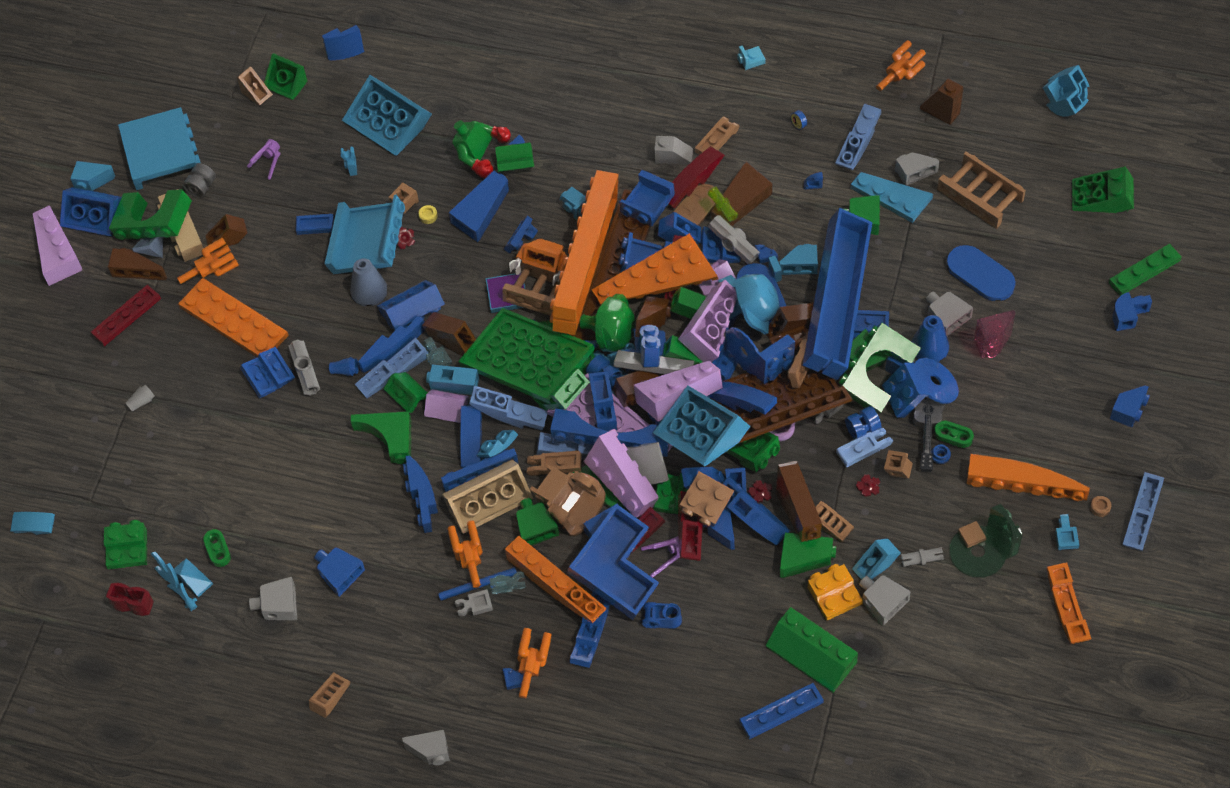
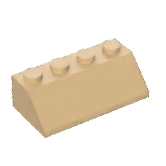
M510 460L442 494L451 515L463 534L469 531L467 527L468 521L473 520L476 527L520 506L522 500L526 498L533 499L519 464L514 460Z

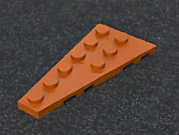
M689 233L592 289V292L600 305H602L608 297H612L615 294H623L626 299L643 298L644 295L660 294L677 290L686 285L702 284L703 281L719 279Z

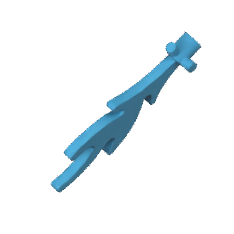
M152 552L151 555L160 565L155 567L156 571L166 581L170 582L167 587L182 597L186 604L185 608H189L190 611L196 609L197 605L195 602L197 599L189 598L183 583L179 584L170 563L165 564L156 552Z

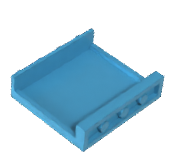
M181 107L118 124L136 190L143 189L142 181L194 167L195 164L201 163L198 154H194L197 148L195 141L190 139L193 138L191 127L187 128V124H190L187 113L183 114Z
M394 195L392 203L349 208L345 202L338 203L325 259L326 267L333 274L353 272L354 263L362 258L370 260L376 269L392 267L396 245L399 240V230L402 226V216L405 211V205L399 197Z

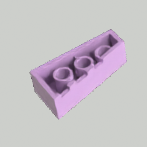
M47 206L34 212L33 218L42 272L48 286L82 271L78 258L51 207Z
M726 280L714 286L678 339L703 362H712L719 357V349L725 338L724 333L730 322L729 317L737 300L736 289Z
M706 361L634 384L636 403L653 418L660 421L665 417L687 385L705 396L723 388L720 369L710 361Z
M613 429L598 437L584 463L632 515L637 518L649 507L653 508L659 497L647 478L641 476L638 464L635 460L632 461L626 452L628 450L624 443L621 444L617 438L618 433Z

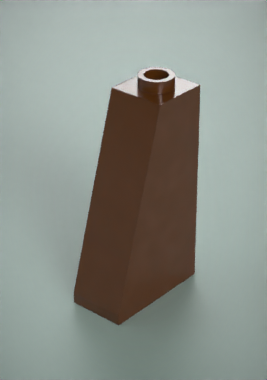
M746 162L712 209V220L717 215H720L733 226L772 195V183Z
M792 461L779 464L777 469L776 495L801 542L821 538L822 522L798 462Z

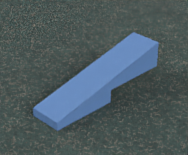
M415 337L387 362L385 360L381 361L355 385L366 398H369L385 387L392 374L408 372L431 355Z
M540 432L536 455L580 451L581 459H586L594 445H580L567 440L558 441L551 438V434Z
M1147 472L1144 473L1123 546L1143 551L1163 485V477Z

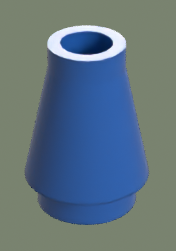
M349 357L336 362H330L329 371L331 374L353 376L359 372L358 360Z

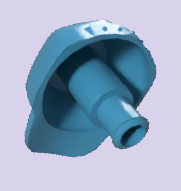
M746 274L735 280L737 300L729 318L733 319L743 314L749 326L766 335L769 333V321L779 309L777 291L763 274Z

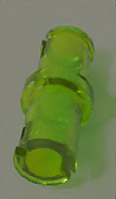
M713 187L708 191L707 194L716 204L718 211H721L729 222L734 221L738 217V213L729 204L728 198H725L717 187Z

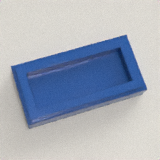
M333 214L296 216L297 235L332 233L334 216Z

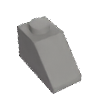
M656 136V164L689 165L692 162V147L674 136Z
M913 152L901 155L896 159L895 171L906 186L937 173L939 168L938 159Z
M444 730L402 738L405 749L429 765H442L446 761H450Z

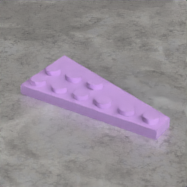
M587 373L585 377L589 380V374ZM589 383L567 409L564 410L575 411L581 419L597 428ZM612 394L618 429L616 432H631L649 426L646 421L628 406L623 407L619 399ZM548 410L547 414L553 417L555 410Z

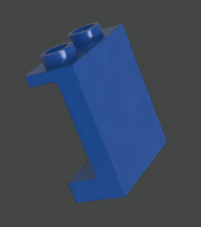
M641 170L638 174V184L626 200H620V212L627 217L637 219L642 224L653 226L675 195L674 183Z
M629 232L627 238L624 237L621 248L624 250L623 254H620L618 264L621 265L620 272L625 271L673 242L665 241L664 245L661 246L634 239L633 233Z

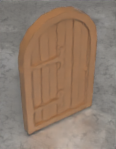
M698 185L690 197L686 196L673 212L699 226L719 201V192L712 185Z

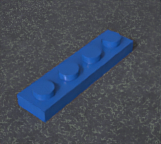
M515 449L504 450L496 456L486 457L481 462L467 465L456 472L447 473L441 477L445 492L510 460L518 463Z
M814 683L740 718V724L750 740L822 704L823 698Z

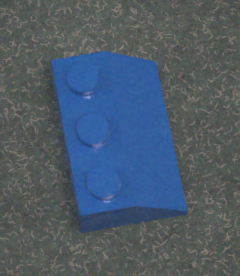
M74 187L63 190L60 226L112 236L113 233L109 230V226L122 197Z
M425 280L377 305V308L389 326L396 330L400 325L407 328L408 324L417 316L424 319V315L429 312L439 311L445 303L436 284Z

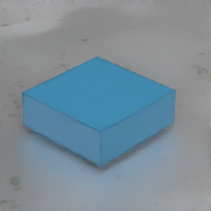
M775 256L769 257V269L772 271L776 282H779L782 279V269Z

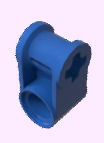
M648 602L643 606L645 619L642 621V625L646 628L673 629L679 627L682 623L681 610L676 604ZM670 614H676V615H677V616L674 617V618H669V617H668Z

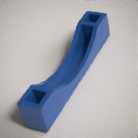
M555 408L551 425V438L558 441H573L580 445H594L599 436L609 432L588 424L575 411ZM651 424L643 429L631 432H617L619 442L621 444L624 443L626 447L659 442L662 456L667 457L670 444L653 434L658 425Z

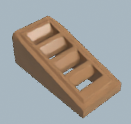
M820 501L816 506L818 515L824 513L820 518L822 522L821 529L840 542H843L854 529V526L824 502ZM830 517L831 519L826 523L825 520ZM836 521L837 525L834 528H832L831 526ZM841 526H844L845 528L842 530V532L838 533L837 531L841 528Z
M333 672L309 699L310 710L326 718L349 687L350 681ZM333 682L340 685V687L338 688L333 685Z

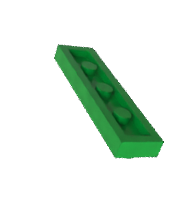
M1168 244L1110 278L1109 284L1121 296L1181 261L1182 256L1171 244Z

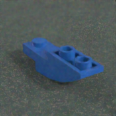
M409 455L406 456L407 464H403L405 476L408 475L409 481H405L407 493L411 492L412 500H416L417 509L420 508L421 514H417L419 526H423L425 533L432 532L430 514L438 513L435 496L425 472Z
M731 477L724 481L723 485L734 490L727 503V507L760 535L775 545H779L784 539L785 532L789 533L791 530L762 503L758 504Z

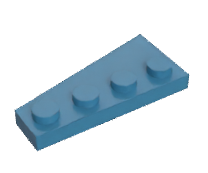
M863 172L851 183L850 188L865 197L880 195L881 206L911 223L916 220L933 198L932 193Z

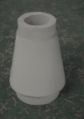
M145 384L143 387L140 386L125 403L133 412L135 409L151 402L155 395Z

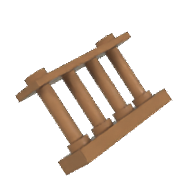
M965 152L962 163L964 166L952 178L942 175L938 180L937 190L997 229L1002 222L1003 213L1001 212L1014 199L1022 203L1026 190L1021 185L1015 184L980 161L975 155ZM969 170L978 174L966 188L957 184ZM984 179L993 184L981 198L972 194ZM1001 189L1008 194L996 208L987 204L986 202Z
M521 262V274L514 285L505 283L503 287V301L551 316L553 311L550 310L551 300L555 299L556 285H560V282H555V286L549 296L539 292L545 281L553 283V276L558 273ZM528 276L538 278L531 291L521 288Z

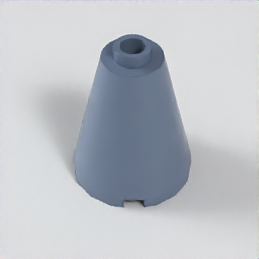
M364 258L354 263L350 286L352 299L361 306L377 305L387 295L386 281L371 261Z

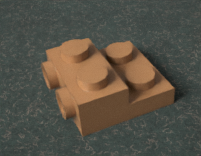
M699 471L679 507L682 508L681 512L700 518V523L708 527L710 525L715 526L734 490Z

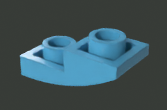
M514 430L499 432L496 440H487L481 445V450L477 456L481 458L499 454L516 439L518 434Z
M14 512L10 531L14 533L32 532L36 535L52 533L55 514Z

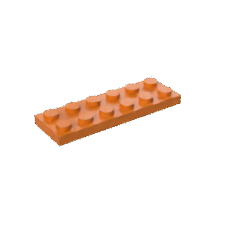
M204 278L178 303L181 309L256 357L271 348H278L289 336L286 330Z

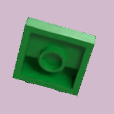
M768 432L738 443L726 451V453L739 459L742 466L757 472L759 469H764L767 466L768 459L771 456H776L779 453L780 443L778 436Z
M132 520L126 525L114 522L109 524V527H104V546L106 548V567L108 570L147 565V529L144 522Z

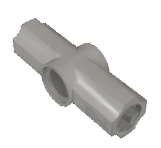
M717 215L709 223L708 228L722 240V245L727 251H734L747 264H751L759 256L760 252L746 240V235L740 228H733L720 215Z
M292 341L288 347L305 395H314L320 390V386L304 341Z

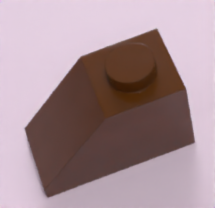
M225 214L205 235L207 244L210 245L222 237L226 242L225 245L238 244L247 234L245 221L243 218Z

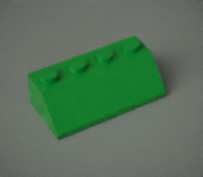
M792 607L779 620L766 644V648L832 693H834L857 664L858 652Z

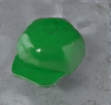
M615 294L612 297H608L602 303L595 316L583 314L579 323L581 329L593 330L596 335V341L603 352H617L626 347L632 339L635 319L626 297L623 294Z

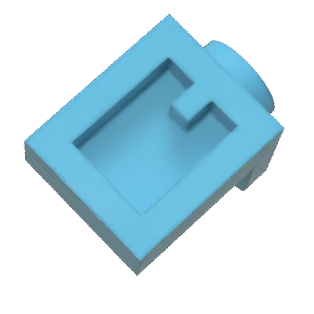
M739 46L737 59L740 64H743L745 70L765 64V57L759 46L745 50L743 46Z

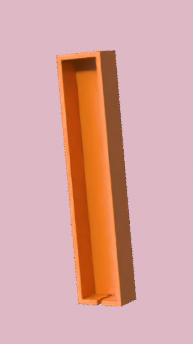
M597 170L595 177H591V190H587L585 199L587 202L583 203L581 209L582 217L579 216L577 221L578 230H574L572 239L574 242L570 243L568 249L569 257H565L564 260L565 270L560 272V285H556V297L551 300L550 310H553L550 316V323H553V331L576 334L618 200L619 174Z

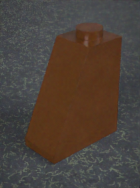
M948 78L927 97L920 106V109L951 125L960 114L964 87Z
M814 303L779 307L769 324L767 336L770 338L803 325L809 331Z
M433 312L422 325L431 339L461 356L466 353L476 340L465 321Z

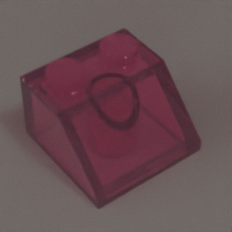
M1014 310L977 319L974 341L981 358H992L1001 353L1012 334L1015 319Z

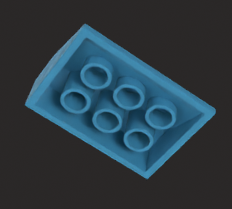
M369 75L342 121L397 156L423 130L432 113L379 79Z
M687 385L653 434L703 466H706L738 444L750 426L737 414Z

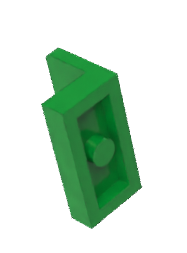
M530 142L495 147L498 172L534 167L532 145Z
M406 372L392 374L384 387V390L409 413L415 410L420 400L426 399V394L428 393Z

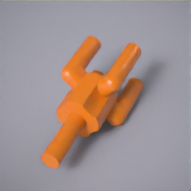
M909 40L905 41L892 54L894 62L886 69L888 75L876 86L877 90L882 91L891 81H900L903 77L911 80L925 66V63L920 60L926 54L925 51L920 49L911 58L909 52L903 54L912 46Z
M223 237L201 250L203 257L194 261L196 267L177 278L180 284L198 274H201L203 278L211 273H214L215 276H221L239 266L232 252L228 253L231 250L228 245H225L226 242Z
M472 520L467 522L471 541L467 540L460 543L455 526H450L447 530L456 560L460 561L462 568L469 570L472 585L474 588H477L481 584L476 567L481 564L480 555H482L483 551L475 522Z
M529 628L523 629L517 658L520 662L518 672L524 674L519 692V697L527 698L531 677L538 676L540 667L546 664L552 636L550 633L544 632L539 651L535 648H528L532 630Z

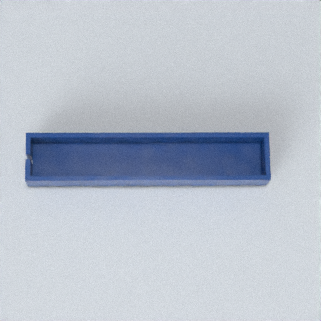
M841 208L834 213L828 223L803 366L817 372L822 370V374L836 380L848 369L872 228L871 221Z

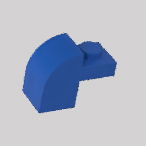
M1128 292L1117 299L1112 317L1116 331L1136 327L1137 314L1150 311L1152 304L1150 295L1131 298Z

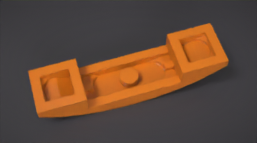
M1062 563L1048 566L1047 573L1053 599L1070 644L1091 640L1086 620H1083L1075 596L1068 564Z

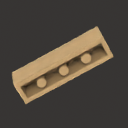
M166 194L158 196L160 202L157 205L158 209H160ZM187 212L178 236L170 237L172 243L176 241L175 250L178 256L182 255L184 262L201 256V250L203 249L191 217Z

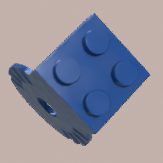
M732 327L726 331V343L735 361L740 364L743 370L756 376L763 384L776 379L780 373L791 368L794 362L795 340L788 334L762 352H759L753 341L742 330ZM741 347H743V348L745 349V351L747 352V355H748V356H746V355L742 352Z
M928 358L918 359L915 363H903L882 385L884 391L891 396L889 402L896 417L904 418L927 396L936 402L948 404L957 398L959 392L957 382L950 371L941 363ZM930 376L936 377L940 385L934 384Z

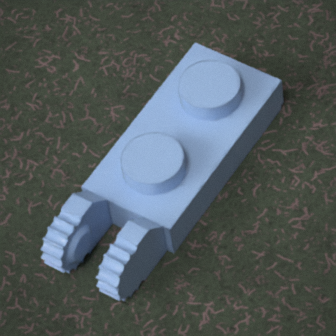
M880 428L837 448L836 453L847 468L880 451V449L890 446L893 440L891 437H887L877 442L876 440L886 434V430Z

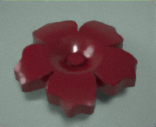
M403 227L400 228L397 244L400 249H405L406 244L408 247L414 245L415 240L412 239L414 231L412 229L407 231Z
M864 474L861 481H857L856 487L859 491H862L861 495L865 497L871 496V493L877 495L879 493L880 481L879 478L873 477L871 479L869 474Z
M756 480L753 487H749L748 493L751 497H754L757 503L763 502V499L769 501L771 499L770 491L772 486L767 483L763 484L761 480Z

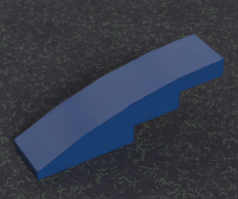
M417 316L407 328L400 325L389 338L381 335L358 361L361 372L365 373L373 369L383 360L388 361L415 337L417 339L425 331L422 326L424 319Z
M722 382L723 388L709 395L710 398L734 410L740 407L750 413L756 410L764 415L777 404V397L732 382Z
M593 591L591 596L604 605L606 610L593 623L582 617V624L570 657L571 664L590 668L611 605Z

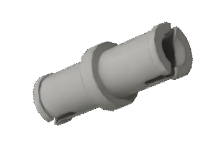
M942 547L929 550L919 549L918 552L901 554L902 560L910 559L902 561L903 567L920 563L921 565H926V562L944 560L942 554L935 555L943 553Z

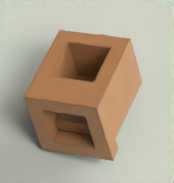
M402 183L389 196L390 203H392L394 195H397L404 203L405 211L403 214L415 203L419 202L417 191L405 183Z
M888 450L884 470L890 476L909 479L913 463L908 459V453Z

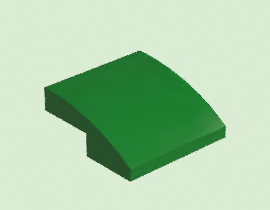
M680 473L679 477L667 474L668 481L656 483L655 492L659 498L654 504L653 510L678 514L679 493L681 491L687 492L688 489L684 487L682 473Z

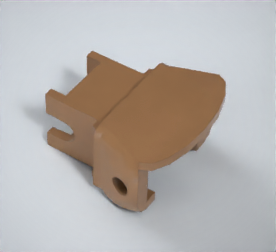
M548 464L546 468L550 471L538 489L532 486L530 491L536 494L535 498L537 501L549 507L547 511L554 521L570 536H576L584 531V522L599 514L605 502L606 493L599 481L594 477L575 471V473L569 472L566 475Z

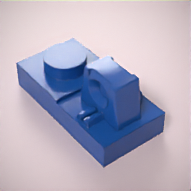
M527 216L521 221L506 244L505 251L511 253L514 249L518 250L523 244L521 240L523 237L530 241L535 237L538 230L531 224L532 218Z

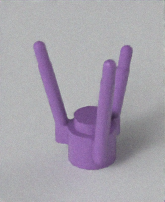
M268 139L265 145L250 159L247 167L250 168L262 155L266 158L274 157L268 174V180H270L277 159L281 154L278 151L280 149L279 144L272 139Z
M678 536L670 540L641 547V550L644 551L668 546L670 553L676 554L650 574L652 578L680 558Z

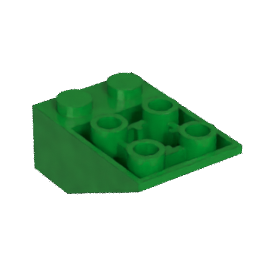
M1126 166L1072 179L1073 211L1118 213L1134 209L1133 177Z

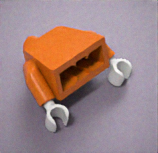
M537 239L522 245L515 257L516 260H512L509 263L510 272L516 268V275L521 273L520 263L522 262L554 273L557 272L558 274L553 276L552 285L554 286L555 282H559L560 272L565 270L564 260L568 256L563 252L564 246L544 239Z

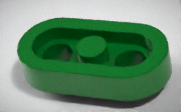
M940 421L935 426V436L940 441L961 448L969 447L973 443L974 434L968 427L949 421Z
M217 529L206 532L203 540L211 562L217 567L227 565L230 562L231 555L222 532Z

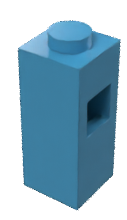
M432 365L431 372H427L426 382L429 383L430 390L472 395L474 386H478L479 375L477 369Z

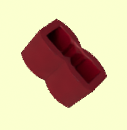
M111 583L106 595L114 609L123 612L131 611L140 616L149 615L154 604L150 593L146 589L141 587L130 588L123 583Z

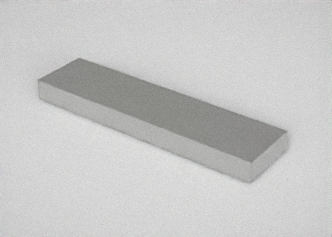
M618 350L614 360V367L660 374L672 373L694 365V361L660 356V365L658 367H643L640 353Z

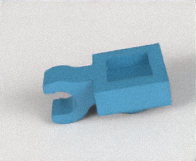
M350 147L348 151H344L341 148L340 153L341 158L344 159L345 169L349 170L350 176L357 175L354 148Z
M1068 514L1060 515V519H1058L1060 528L1055 530L1058 550L1079 548L1077 528L1070 527Z

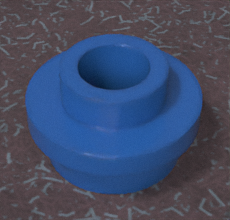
M942 444L935 446L931 451L932 460L938 464L948 462L951 457L949 448Z

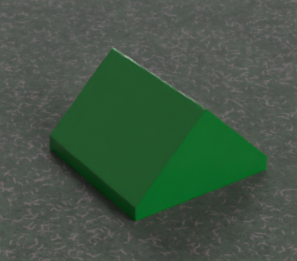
M272 53L264 84L269 90L293 100L308 82L304 66Z

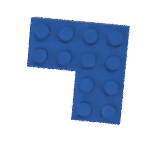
M615 504L569 566L567 573L634 620L659 582L627 560L649 527L618 504Z

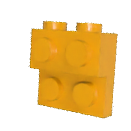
M834 564L828 568V572L823 574L820 572L814 573L810 576V580H808V589L826 621L863 604V600L854 586V580L844 564L841 566Z

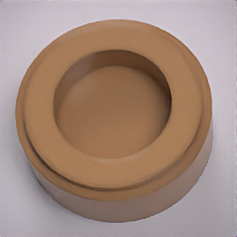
M1104 496L1095 497L1090 505L1091 512L1098 517L1107 516L1111 510L1110 500Z

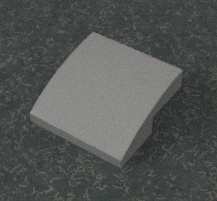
M659 442L627 447L628 450L626 452L630 459L636 461L641 476H645L650 484L669 480Z

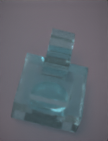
M432 337L424 340L425 346L429 351L426 354V358L431 366H449L452 364V360L443 346L437 349Z
M517 572L512 578L504 575L490 578L492 595L512 592V589L525 588V581L518 582V579L525 578L524 572Z

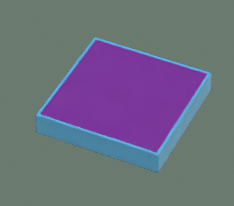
M515 273L486 278L491 313L499 312L502 308L507 310L524 308L503 301V287L505 283L514 285L520 274L516 275Z

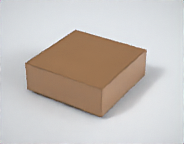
M977 521L958 529V533L967 548L986 540V536Z

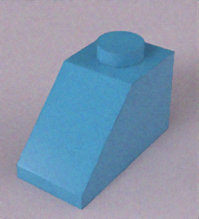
M77 161L70 179L74 188L93 191L115 179V174L111 165Z
M804 244L796 246L780 261L782 275L817 274V245Z
M889 539L875 540L852 570L861 580L865 576L873 579L889 568L901 552Z

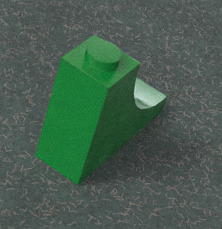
M409 412L351 415L353 431L367 432L381 439L389 449L391 463L403 464L406 462V456H411V417Z

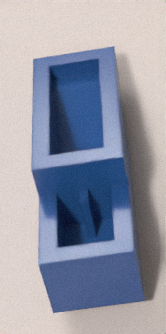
M608 371L589 374L597 428L605 431L618 430Z
M461 406V468L481 462V458L477 454L481 450L482 412L473 406Z

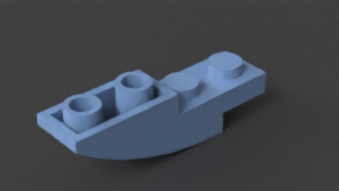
M867 104L863 105L852 132H849L835 162L836 165L850 170L855 168L875 132L874 128L882 113L881 109Z
M474 386L469 404L479 411L512 426L523 428L525 425L543 430L548 410L511 400L512 396Z

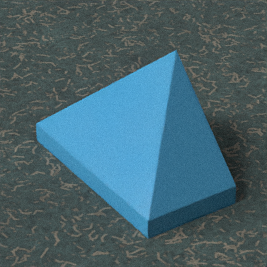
M187 558L174 568L177 578L197 597L213 585Z

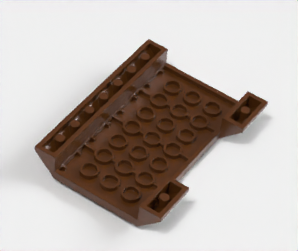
M803 325L770 337L769 341L772 345L788 334L795 340V357L800 350L799 344L803 339L808 338L809 331ZM810 368L799 388H792L791 381L788 379V370L783 371L776 379L770 380L765 384L748 372L722 381L746 385L777 397V404L765 415L756 410L750 413L740 407L734 410L712 399L737 414L750 426L739 443L852 401L844 386L838 387L833 378L822 374V370L817 372Z

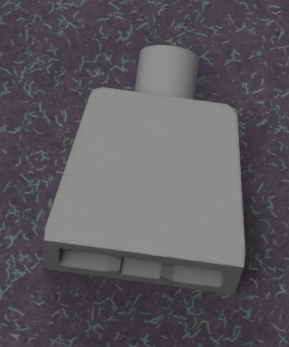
M931 292L926 298L930 303L928 316L935 315L941 318L947 336L972 318L973 307L951 292H946L941 297L935 292Z
M882 575L875 582L868 576H865L859 583L866 590L863 593L864 605L882 626L910 600L911 592L886 576Z
M292 577L260 586L261 597L249 599L250 609H261L266 620H297L296 591Z

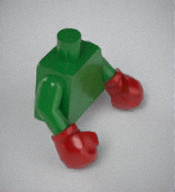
M457 121L454 124V129L457 133L453 139V145L457 150L458 159L470 166L471 170L479 177L485 179L493 172V166L488 159L480 161L492 138L497 139L501 144L509 142L511 137L510 130L506 127H492L477 121Z

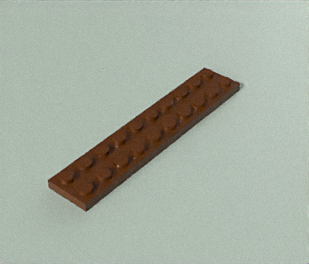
M624 189L621 199L626 200L632 191ZM618 205L602 248L582 315L595 316L601 306L592 289L621 273V265L618 264L620 254H623L624 250L621 248L623 238H627L629 232L633 233L634 239L646 241L651 226L623 215L620 212V205ZM580 323L576 334L571 335L581 340H596L593 330L581 329ZM599 345L598 348H595V351L599 350L600 352H603L600 349Z

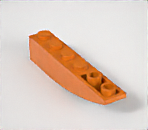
M976 454L970 455L967 484L974 487L984 486L995 490L1006 489L1016 493L1028 492L1033 495H1049L1054 498L1064 497L1075 501H1087L1089 487L1052 470L1012 459Z
M520 536L505 548L507 560L549 595L584 619L593 623L606 610L604 605Z

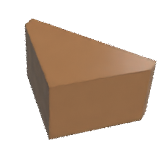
M251 66L237 77L241 93L257 105H261L273 95Z

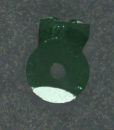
M1001 503L990 508L987 526H980L986 536L985 541L967 548L959 533L953 537L950 544V557L955 567L963 574L975 578L994 575L1003 567L1006 559L1019 553L1023 536L1022 530L1018 525L1014 524L1009 510L1004 509ZM981 546L985 550L984 556L975 557L971 552L972 548Z

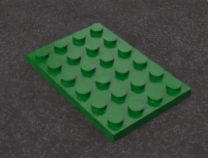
M502 308L458 362L461 367L477 369L478 374L552 404L554 400L550 396L551 393L574 368L579 369L595 348L589 342L566 333L555 332L552 327Z

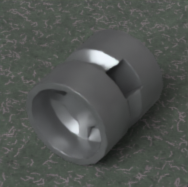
M197 163L192 169L191 175H188L184 181L183 187L189 194L201 198L207 192L208 186L216 178V174L207 165Z

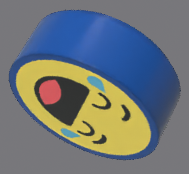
M797 110L791 114V121L797 129L800 130L807 126V119L803 112Z

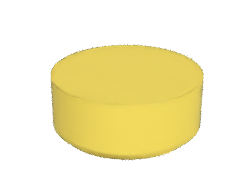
M426 205L419 210V219L422 223L431 224L436 221L438 215L435 207Z

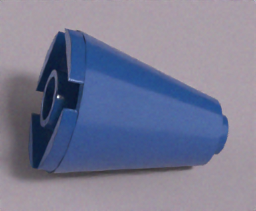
M935 315L927 316L911 342L921 348L916 355L918 359L928 358L940 362L948 354V338L941 318Z

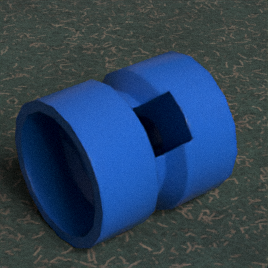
M603 355L596 356L589 363L586 374L608 371L611 389L614 388L616 378L622 377V370L614 367V364H611Z
M871 406L860 410L859 414L854 413L845 417L846 427L854 440L866 435L867 432L872 433L881 428L879 416Z

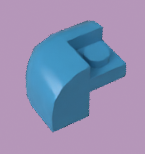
M1079 65L1069 67L1048 79L1049 82L1043 87L1050 100L1046 105L1052 112L1062 117L1075 115L1089 101L1087 99V87L1090 86Z

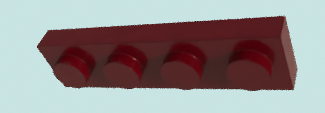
M146 285L91 331L92 336L103 346H106L161 299L160 295L149 285Z

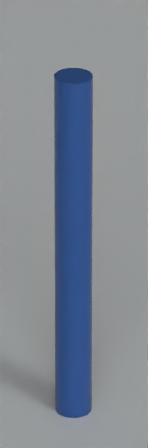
M515 567L479 579L481 586L477 588L517 575ZM472 582L438 594L442 601L477 588H474Z

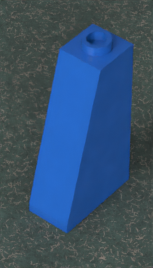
M493 171L449 212L450 222L478 242L509 191L507 178L503 174Z

